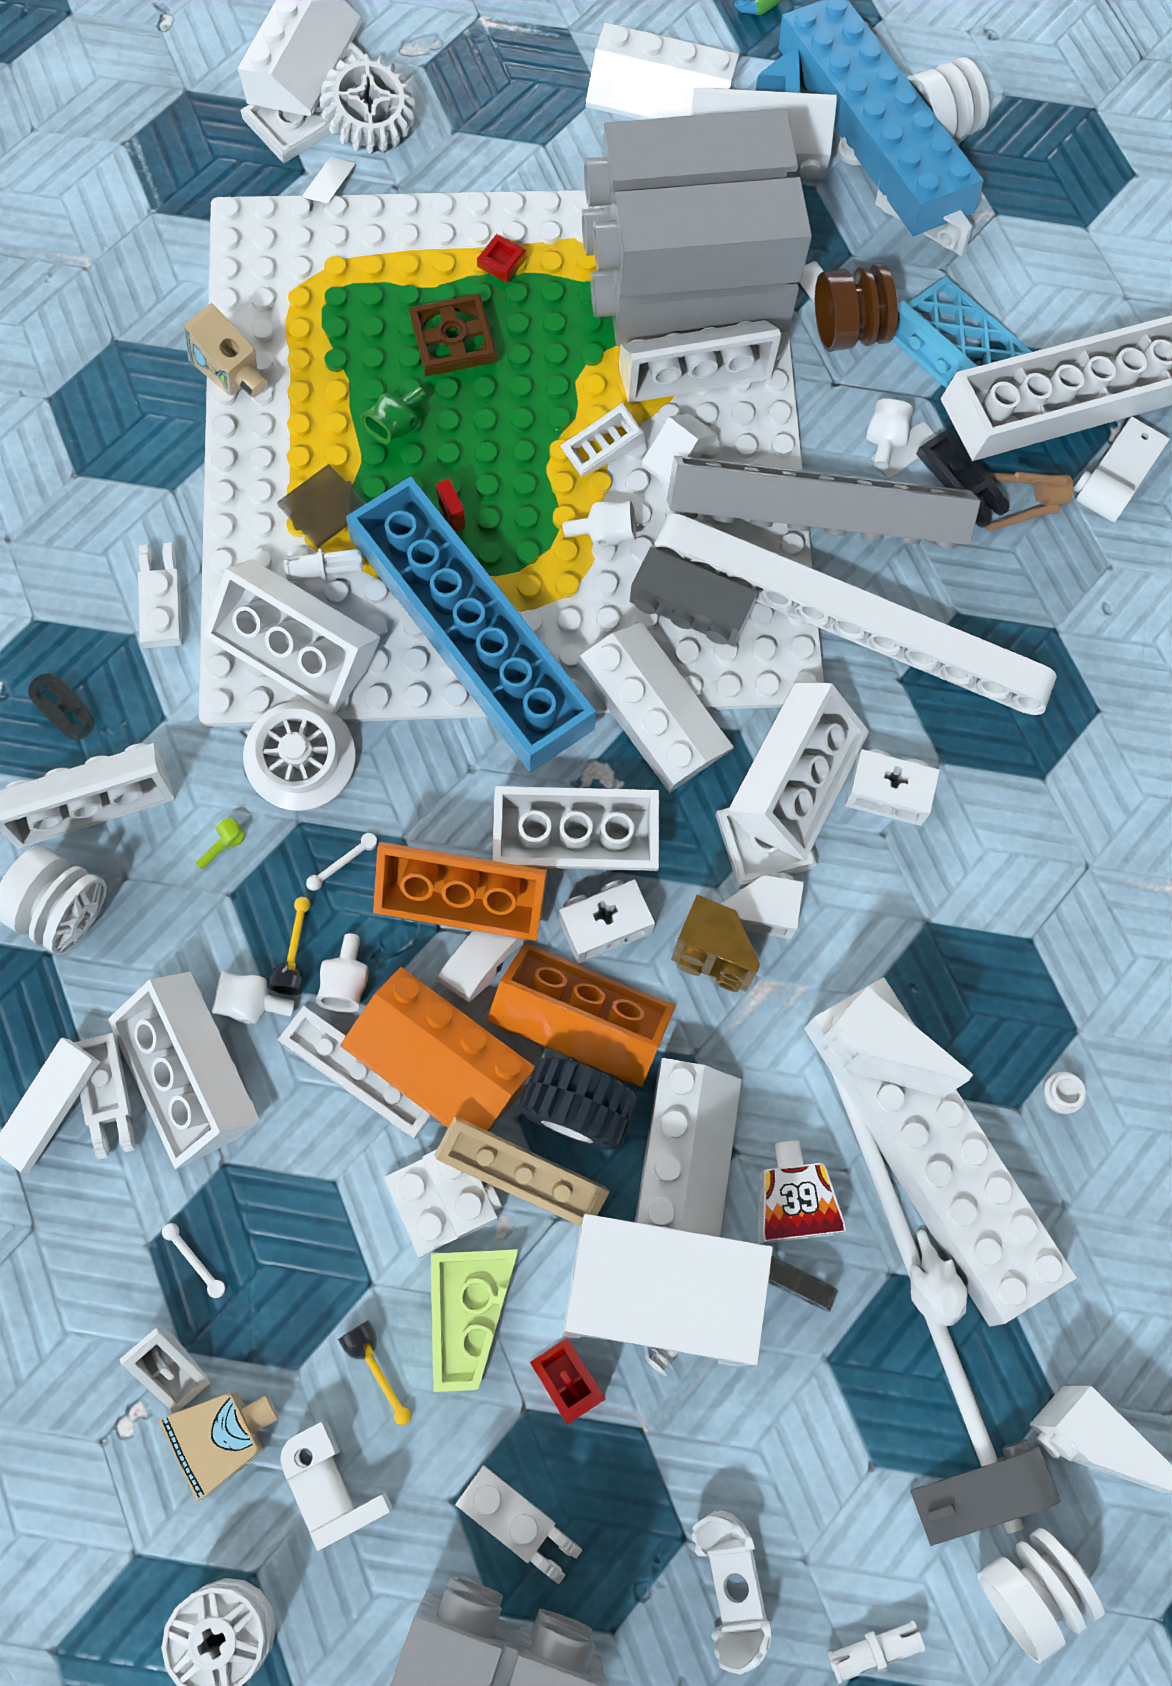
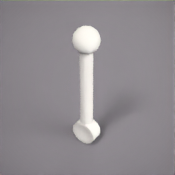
M372 833L364 834L359 845L319 875L309 876L306 881L307 888L312 891L319 890L325 879L361 852L375 849L377 846L376 836Z
M174 1223L166 1224L162 1229L163 1237L166 1240L173 1241L208 1285V1294L213 1298L222 1297L226 1292L225 1284L212 1277L179 1236L178 1226Z

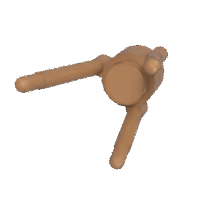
M987 472L997 481L1035 485V499L1037 502H1042L1044 506L990 523L986 526V530L992 531L1044 514H1058L1060 505H1067L1072 500L1073 481L1071 476L1068 474L1043 475L1016 472L1015 474Z

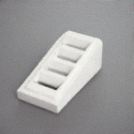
M622 403L562 444L561 449L580 476L584 477L637 448L646 439L643 431ZM622 426L627 434L621 437L615 428ZM609 433L615 442L609 445L602 435ZM595 439L603 449L598 454L589 443ZM583 447L591 459L584 462L576 449Z

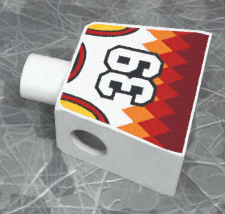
M786 1141L774 1144L778 1168L766 1169L759 1174L758 1244L836 1236L846 1232L845 1222L824 1163L804 1165L800 1141Z

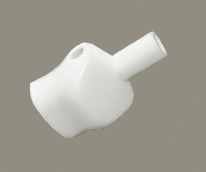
M881 399L875 404V412L869 423L866 439L878 445L874 460V466L878 469L888 468L892 448L907 446L910 433V419L913 414V407L907 402L896 399Z
M632 501L594 503L588 518L563 522L565 537L589 534L592 542L600 547L615 546L626 540H636V518Z
M346 934L340 957L324 960L321 964L320 989L315 1000L324 1009L337 1012H355L359 1009L360 998L368 980L369 967L356 961L361 940L358 935Z
M222 970L211 1013L228 1016L246 1024H256L264 1011L290 1017L294 1007V1000L268 995L267 981L261 976H239Z

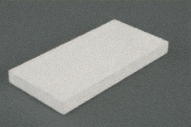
M351 42L342 61L348 64L352 54L358 61H362L365 54ZM360 85L351 87V88H349V89L357 88V87H359ZM365 95V104H368L367 95ZM320 102L312 117L251 104L241 109L242 119L283 163L288 162L331 135L329 131L330 123H324L322 118L323 110L320 107ZM368 104V111H369V110L371 109V105H370V104Z

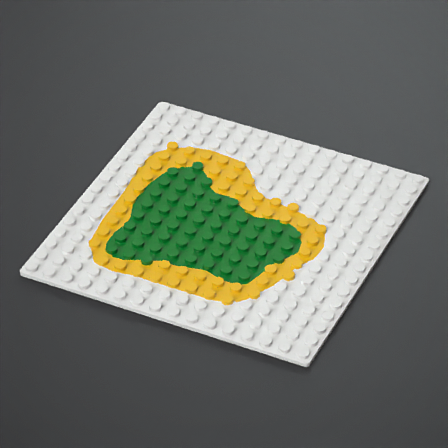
M585 190L333 195L329 203L303 198V196L214 198L211 201L208 305L212 302L256 350L257 372L267 380V385L254 398L242 388L235 394L228 395L207 377L199 720L201 724L206 727L254 725L264 713L278 705L293 701L309 702L203 636L225 569L252 559L286 579L284 556L318 553V549H323L324 553L358 549L350 539L346 516L410 476L442 516L443 514L437 501L436 486L438 482L450 478L464 509L466 529L456 532V534L596 710V714L611 712L578 668L579 656L611 633L643 622L706 710L780 708L783 706L794 683H824L818 627L755 601L754 608L736 646L733 647L728 644L714 643L705 634L691 628H679L670 619L656 613H644L633 603L629 602L631 584L650 546H654L667 516L675 514V511H670L667 503L669 487L641 466L644 457L668 417L690 413L718 434V439L699 458L802 470L789 331L780 332L781 339L772 376L769 380L628 403L619 369L620 346H616L612 316L595 318L593 314L590 277L591 271H597L595 256H586L584 252L582 209L599 208V206H587ZM496 233L527 250V259L508 283L477 267V257ZM480 293L497 353V362L425 377L409 316V307ZM455 311L456 318L461 319L463 322L476 320L468 314ZM440 314L430 319L423 330L438 328L441 323ZM450 328L445 334L449 338H456L460 332L456 328ZM479 335L466 338L464 342L466 353L479 351L483 345L484 336ZM443 343L426 346L428 353L437 359L451 356L449 346ZM416 387L422 388L426 393V400L413 409L418 417L417 422L401 438H394L388 444H384L374 439L364 429L361 422V414L373 407L382 394L388 393L401 399ZM623 403L643 431L646 441L623 456L581 477L561 449V445ZM622 426L615 428L621 437L627 434ZM609 433L602 435L609 445L615 442ZM596 439L589 442L597 454L603 450ZM583 447L576 449L584 462L591 459ZM632 501L636 518V540H626L615 546L600 547L592 542L589 534L565 537L563 522L588 518L594 503ZM698 514L697 518H691L812 569L809 531L792 530L787 527V524L774 522L771 527H760L751 524L748 519L735 518L733 523H725L714 520L712 518L713 515ZM363 555V569L361 571L327 575V580H323L322 577H312L289 581L381 637L368 670L336 712L344 722L487 717Z

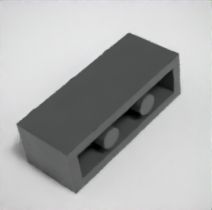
M650 546L631 584L629 602L633 603L644 613H656L670 619L679 628H691L703 633L714 643L728 644L735 647L754 608L758 592Z

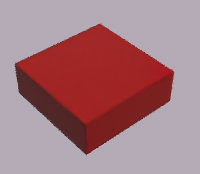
M496 233L477 257V267L508 283L527 259V250Z
M450 478L438 482L436 486L437 501L445 520L455 533L466 529L464 509Z

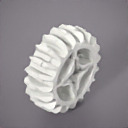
M367 53L363 56L362 61H358L353 54L349 58L348 64L339 60L336 64V70H329L327 79L321 86L320 107L323 110L322 118L324 123H330L329 131L331 135L340 134L342 145L349 140L353 142L355 152L360 148V145L366 146L369 154L373 152L374 146H378L383 153L387 149L388 143L396 147L399 144L400 137L405 138L407 136L409 127H411L415 115L413 112L415 111L416 102L415 98H412V85L405 84V72L395 74L396 67L394 63L387 67L384 66L381 56L376 62L370 61ZM360 85V86L357 87V88L349 89V88H351V87ZM365 95H367L368 104L371 105L370 113L368 112V104L364 103ZM379 119H387L383 122L375 123Z

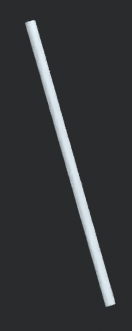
M832 1073L910 1278L911 1266L914 1264L918 1265L924 1272L921 1267L920 1255L876 1141L849 1095ZM925 1317L981 1467L994 1463L998 1458L947 1326L936 1324ZM1021 1518L1003 1523L1007 1534L1024 1528Z

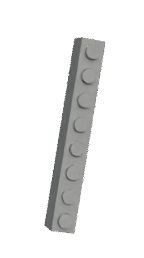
M676 455L673 456L667 495L670 511H675V514L688 518H697L698 514L713 515L712 518L714 520L725 523H733L735 518L748 519L751 524L760 527H771L774 522L787 524L789 529L796 531H809L810 527L824 528L826 533L837 536H844L847 534V531L860 532L861 536L872 540H882L884 535L895 536L904 543L920 544L921 540L934 541L935 545L943 548H956L957 544L970 545L981 501L970 490Z

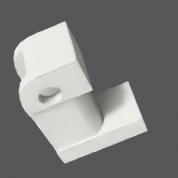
M322 1421L293 1436L283 1447L280 1458L282 1470L317 1551L393 1510L386 1492L355 1508L333 1456L340 1453V1450L327 1421ZM304 1448H307L312 1453L313 1458L310 1465H305L301 1461L300 1455Z

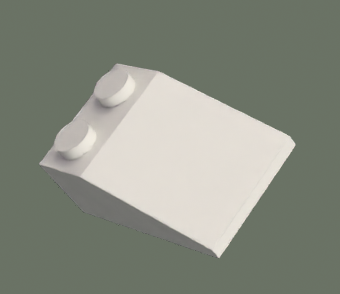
M868 986L846 1008L817 1043L823 1049V1056L839 1069L845 1067L851 1073L941 1097L947 1096L968 1082L973 1076L969 1070Z
M1062 1386L1029 1424L1039 1434L1036 1438L1038 1444L1055 1459L1061 1456L1069 1461L1157 1492L1172 1494V1465L1092 1386Z

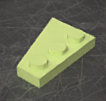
M518 1249L431 1253L433 1392L479 1390Z

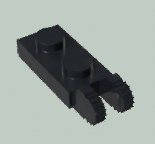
M949 429L941 432L918 448L916 455L945 488L970 490L978 498L983 495L986 505L998 516H1002L1009 511L1008 500L996 487L994 479L977 460H971L966 448ZM980 501L975 524L978 527L985 528L992 522V515H990L988 508H985V505Z

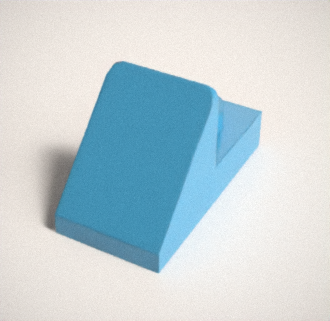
M792 48L764 69L757 77L755 91L800 93L799 49Z

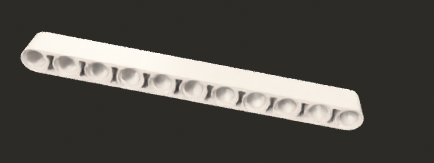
M671 514L665 519L653 548L757 591L756 602L1020 712L1031 715H1039L1045 712L1057 677L1051 668L686 516Z

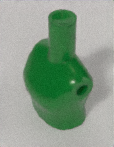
M416 387L401 399L388 393L382 394L373 407L361 414L362 426L374 439L384 444H388L394 438H401L416 424L418 417L413 409L426 400L425 391L420 387Z

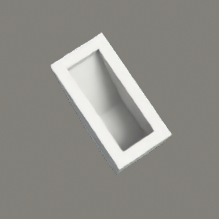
M771 873L769 876L762 875L721 904L737 911L746 932L792 939L798 927L804 882L795 881L793 876L785 873Z

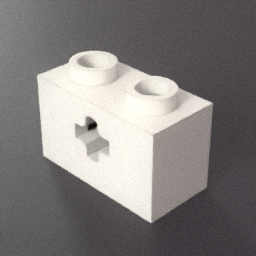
M861 749L853 766L844 806L922 826L931 813L940 769L929 767L928 763L918 759L906 761L891 757L889 753L883 750L870 749L867 751ZM891 781L894 782V788L890 787Z
M635 879L624 883L623 880L613 881L601 888L602 893L589 898L586 895H579L563 904L564 908L559 910L558 921L577 964L653 933L655 922ZM603 912L606 917L612 916L611 924L606 925L603 919L597 920L598 913Z

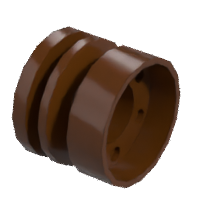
M882 263L873 264L870 268L860 266L855 270L853 277L846 269L821 272L818 275L814 298L815 316L820 340L825 350L832 352L852 349L856 346L858 338L864 346H871L875 342L885 344L893 340L898 319L897 296L892 274L887 265Z

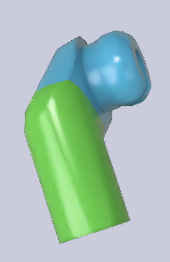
M735 0L734 6L743 14L764 15L783 0Z

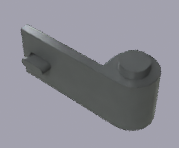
M1027 1439L1016 1441L1002 1447L1004 1455L999 1457L994 1463L911 1489L910 1492L930 1546L1028 1516L1060 1503L1061 1499L1040 1446H1030Z

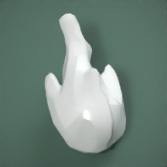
M920 1230L917 1232V1239L922 1254L921 1267L924 1272L916 1264L911 1266V1299L928 1320L939 1325L952 1326L966 1313L967 1287L964 1286L961 1278L956 1274L953 1260L943 1261L940 1259L930 1242L927 1232Z

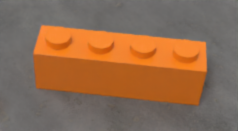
M379 842L377 846L373 913L537 941L548 880L547 870Z
M524 942L499 982L486 1021L499 1026L506 1032L516 1033L535 1041L543 1048L556 1050L570 1056L583 1065L593 1066L612 1074L623 1082L633 1083L642 1087L676 1005Z
M402 967L373 995L340 1046L447 1128H449L454 1116L490 1132L523 1093L535 1067Z

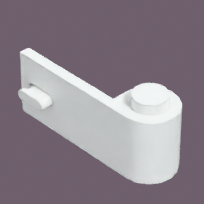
M1131 416L1093 474L1085 471L1073 490L1079 493L1075 501L1114 524L1170 439Z

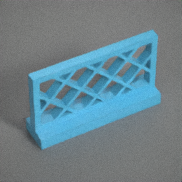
M944 276L909 303L903 300L897 305L898 319L893 341L946 389L956 372L978 367L968 357L982 358L983 365L991 363V360L1001 361L1032 352L947 276ZM943 291L954 301V304L938 303L937 295ZM916 311L930 312L931 321H926ZM938 313L955 315V324L940 323ZM963 316L974 318L980 327L964 326ZM942 334L956 335L957 345L952 344ZM964 336L981 338L982 348L965 346ZM989 339L1000 341L1005 345L1006 351L990 349Z

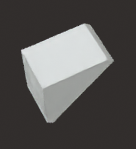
M690 413L670 416L644 457L641 466L669 487L673 456L699 458L718 439V434Z
M155 1328L119 1359L122 1366L173 1413L179 1412L211 1383L169 1329Z

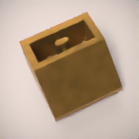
M697 894L678 937L671 960L677 962V967L688 974L700 976L703 973L715 978V983L723 989L732 992H738L741 989L747 992L758 972L760 964L737 911Z

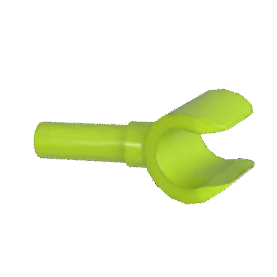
M227 818L216 826L215 829L221 839L215 842L196 862V865L202 870L226 848H234L243 842L244 832L239 823L233 818Z

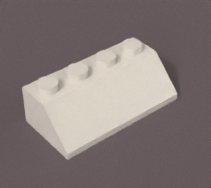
M276 0L238 67L247 104L312 117L322 96V83L326 81L329 70H336V64L339 60L342 61L349 44L362 24L361 16L344 0Z
M604 23L595 51L586 107L639 120L690 116L694 87L733 89L739 54Z
M694 87L690 116L787 108L798 169L797 172H787L786 178L800 177L807 180H825L831 156L836 95Z
M766 320L757 322L744 321L733 326L721 328L708 327L696 332L684 334L671 333L665 337L648 340L635 339L629 343L620 344L619 369L628 403L769 380L772 376L781 339L780 329Z
M252 559L225 569L203 636L330 715L337 712L368 670L381 638Z
M643 622L611 633L579 656L578 668L669 793L734 748Z
M794 683L728 809L732 817L749 835L752 834L755 838L773 847L777 846L779 850L799 860L806 861L869 734V730L832 683ZM794 820H800L806 835L803 841L800 839Z
M139 743L131 745L124 752L113 756L92 757L84 765L71 769H53L42 778L32 781L19 780L12 782L5 789L0 790V832L17 849L175 800L163 758L154 743L148 745Z
M495 786L492 861L531 868L658 871L659 790Z
M191 972L149 979L108 1018V1022L113 1033L117 1035L118 1044L174 1169L182 1168L237 1140L260 1122L254 1104L247 1094L237 1068L226 1049L219 1029L211 1017L202 993L197 987Z
M667 1058L661 1059L656 1079L635 1223L720 1237L742 1079L702 1064Z

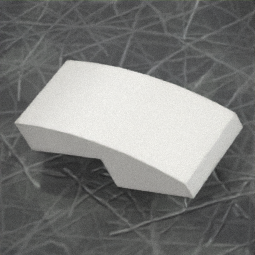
M473 930L438 975V982L470 1003L496 979L497 967L523 944V939Z

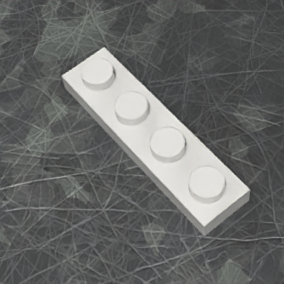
M303 1006L278 1038L279 1043L415 1140L432 1116L340 1047L346 1036Z

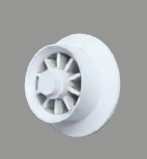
M307 701L283 703L264 713L249 731L243 751L245 772L255 791L274 806L292 811L312 810L335 799L350 781L356 760L353 737L344 721L336 713L330 715Z

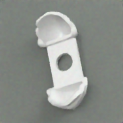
M721 1510L719 1512L714 1511L693 1526L692 1540L696 1543L695 1553L697 1556H709L722 1620V1626L714 1628L711 1634L712 1639L716 1643L714 1654L719 1660L718 1664L721 1669L741 1675L755 1669L763 1661L770 1649L772 1629L770 1621L766 1619L753 1550L755 1549L754 1541L746 1526L736 1516ZM732 1573L740 1574L748 1583L749 1593L744 1601L734 1600L727 1591L726 1582Z

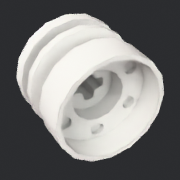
M958 57L949 63L940 64L936 69H926L907 77L953 139L960 140L967 135L980 132L985 127L989 117L988 90L981 71L975 62L968 57Z
M36 845L26 850L12 864L0 882V924L17 934L29 933V938L33 943L43 945L47 951L56 956L64 955L84 938L96 920L106 896L107 885L102 878L95 874H88L86 869L81 866L70 868L67 858L46 846Z
M1038 1528L1030 1534L1033 1548L1023 1541L1016 1544L1015 1550L1023 1567L1022 1570L1018 1569L1006 1557L1000 1556L977 1573V1579L989 1603L1005 1627L1023 1650L1036 1663L1041 1665L1065 1647L1066 1642L1057 1623L1059 1620L1071 1631L1081 1635L1086 1630L1083 1617L1095 1624L1104 1617L1105 1611L1090 1579L1074 1556L1047 1530Z
M230 1578L206 1584L181 1602L165 1625L161 1647L165 1669L176 1686H242L264 1664L273 1647L276 1623L272 1605L263 1592L245 1580ZM212 1632L214 1635L221 1632L224 1634L226 1641L222 1643L220 1648L218 1646L209 1648L206 1639L212 1635Z

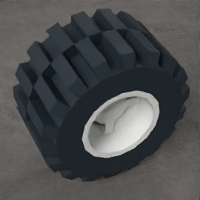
M542 1057L537 1059L518 1109L527 1119L550 1132L583 1145L603 1150L619 1149L638 1098L625 1084L596 1069L562 1058Z

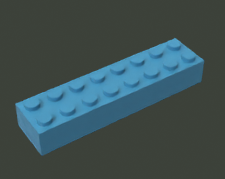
M821 0L782 14L779 51L784 55L792 48L799 49L800 80L810 94L836 95L835 129L842 138H846L848 146L854 150V155L876 186L879 187L881 193L887 196V201L914 237L947 224L948 222L943 219L944 216L959 210L965 216L975 213L984 182L983 178L849 0Z
M411 476L346 516L352 542L361 551L365 559L530 773L595 730L596 710Z

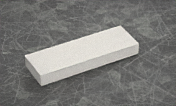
M61 1038L0 1132V1156L20 1172L29 1173L100 1061L70 1039Z

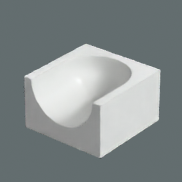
M584 1214L578 1234L562 1336L576 1339L581 1337L598 1338L717 1359L718 1364L729 1366L757 1365L773 1247Z

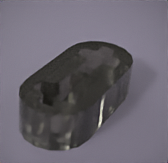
M47 673L33 679L28 688L30 699L62 735L68 739L80 740L87 737L93 731L95 721L92 713L86 704L59 677ZM48 688L54 691L59 701L54 704L48 697H44L42 694L43 690ZM68 709L76 717L80 718L82 722L79 725L75 726L73 723H69L64 715Z
M771 1256L769 1284L827 1312L831 1311L839 1293L838 1289Z

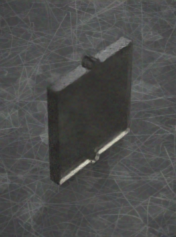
M330 464L323 467L277 502L278 507L293 522L294 529L297 531L301 530L317 548L348 526L347 515L367 504L353 490L352 482H346Z

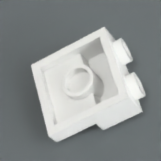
M437 1150L422 1156L423 1159L383 1177L418 1258H422L497 1222L498 1218L495 1210L502 1207L492 1185L488 1184L483 1187L481 1180L436 1160L434 1154Z

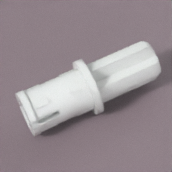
M318 549V553L284 556V570L287 581L312 577H322L323 580H327V575L355 572L363 569V557L358 549L324 553L323 549Z

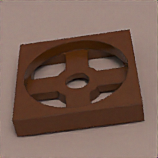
M480 293L409 307V316L425 377L497 362V353ZM455 311L468 314L476 320L463 322L461 319L456 318ZM440 314L441 323L438 328L423 330L430 319ZM450 328H456L460 332L456 338H449L445 333ZM483 335L484 342L480 350L466 353L464 347L466 338ZM443 343L449 346L451 356L437 359L428 353L426 346Z

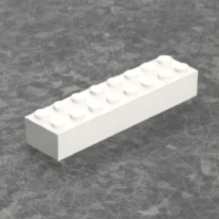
M1172 315L956 372L942 395L941 401L971 460L975 461L1172 405Z
M884 977L868 986L914 1025ZM862 989L815 1016L804 1029L831 1073L836 1076L859 1111L880 1152L948 1260H953L956 1274L961 1278L964 1286L967 1287V1292L989 1327L1006 1324L1077 1277L957 1090H954L945 1097L851 1073L845 1067L839 1069L823 1056V1049L817 1043L846 1008L864 990Z

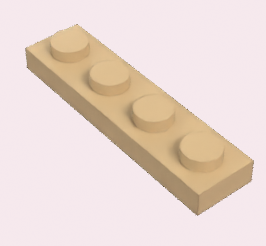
M454 1116L434 1154L436 1160L579 1226H581L584 1214L598 1215L609 1194L606 1186Z

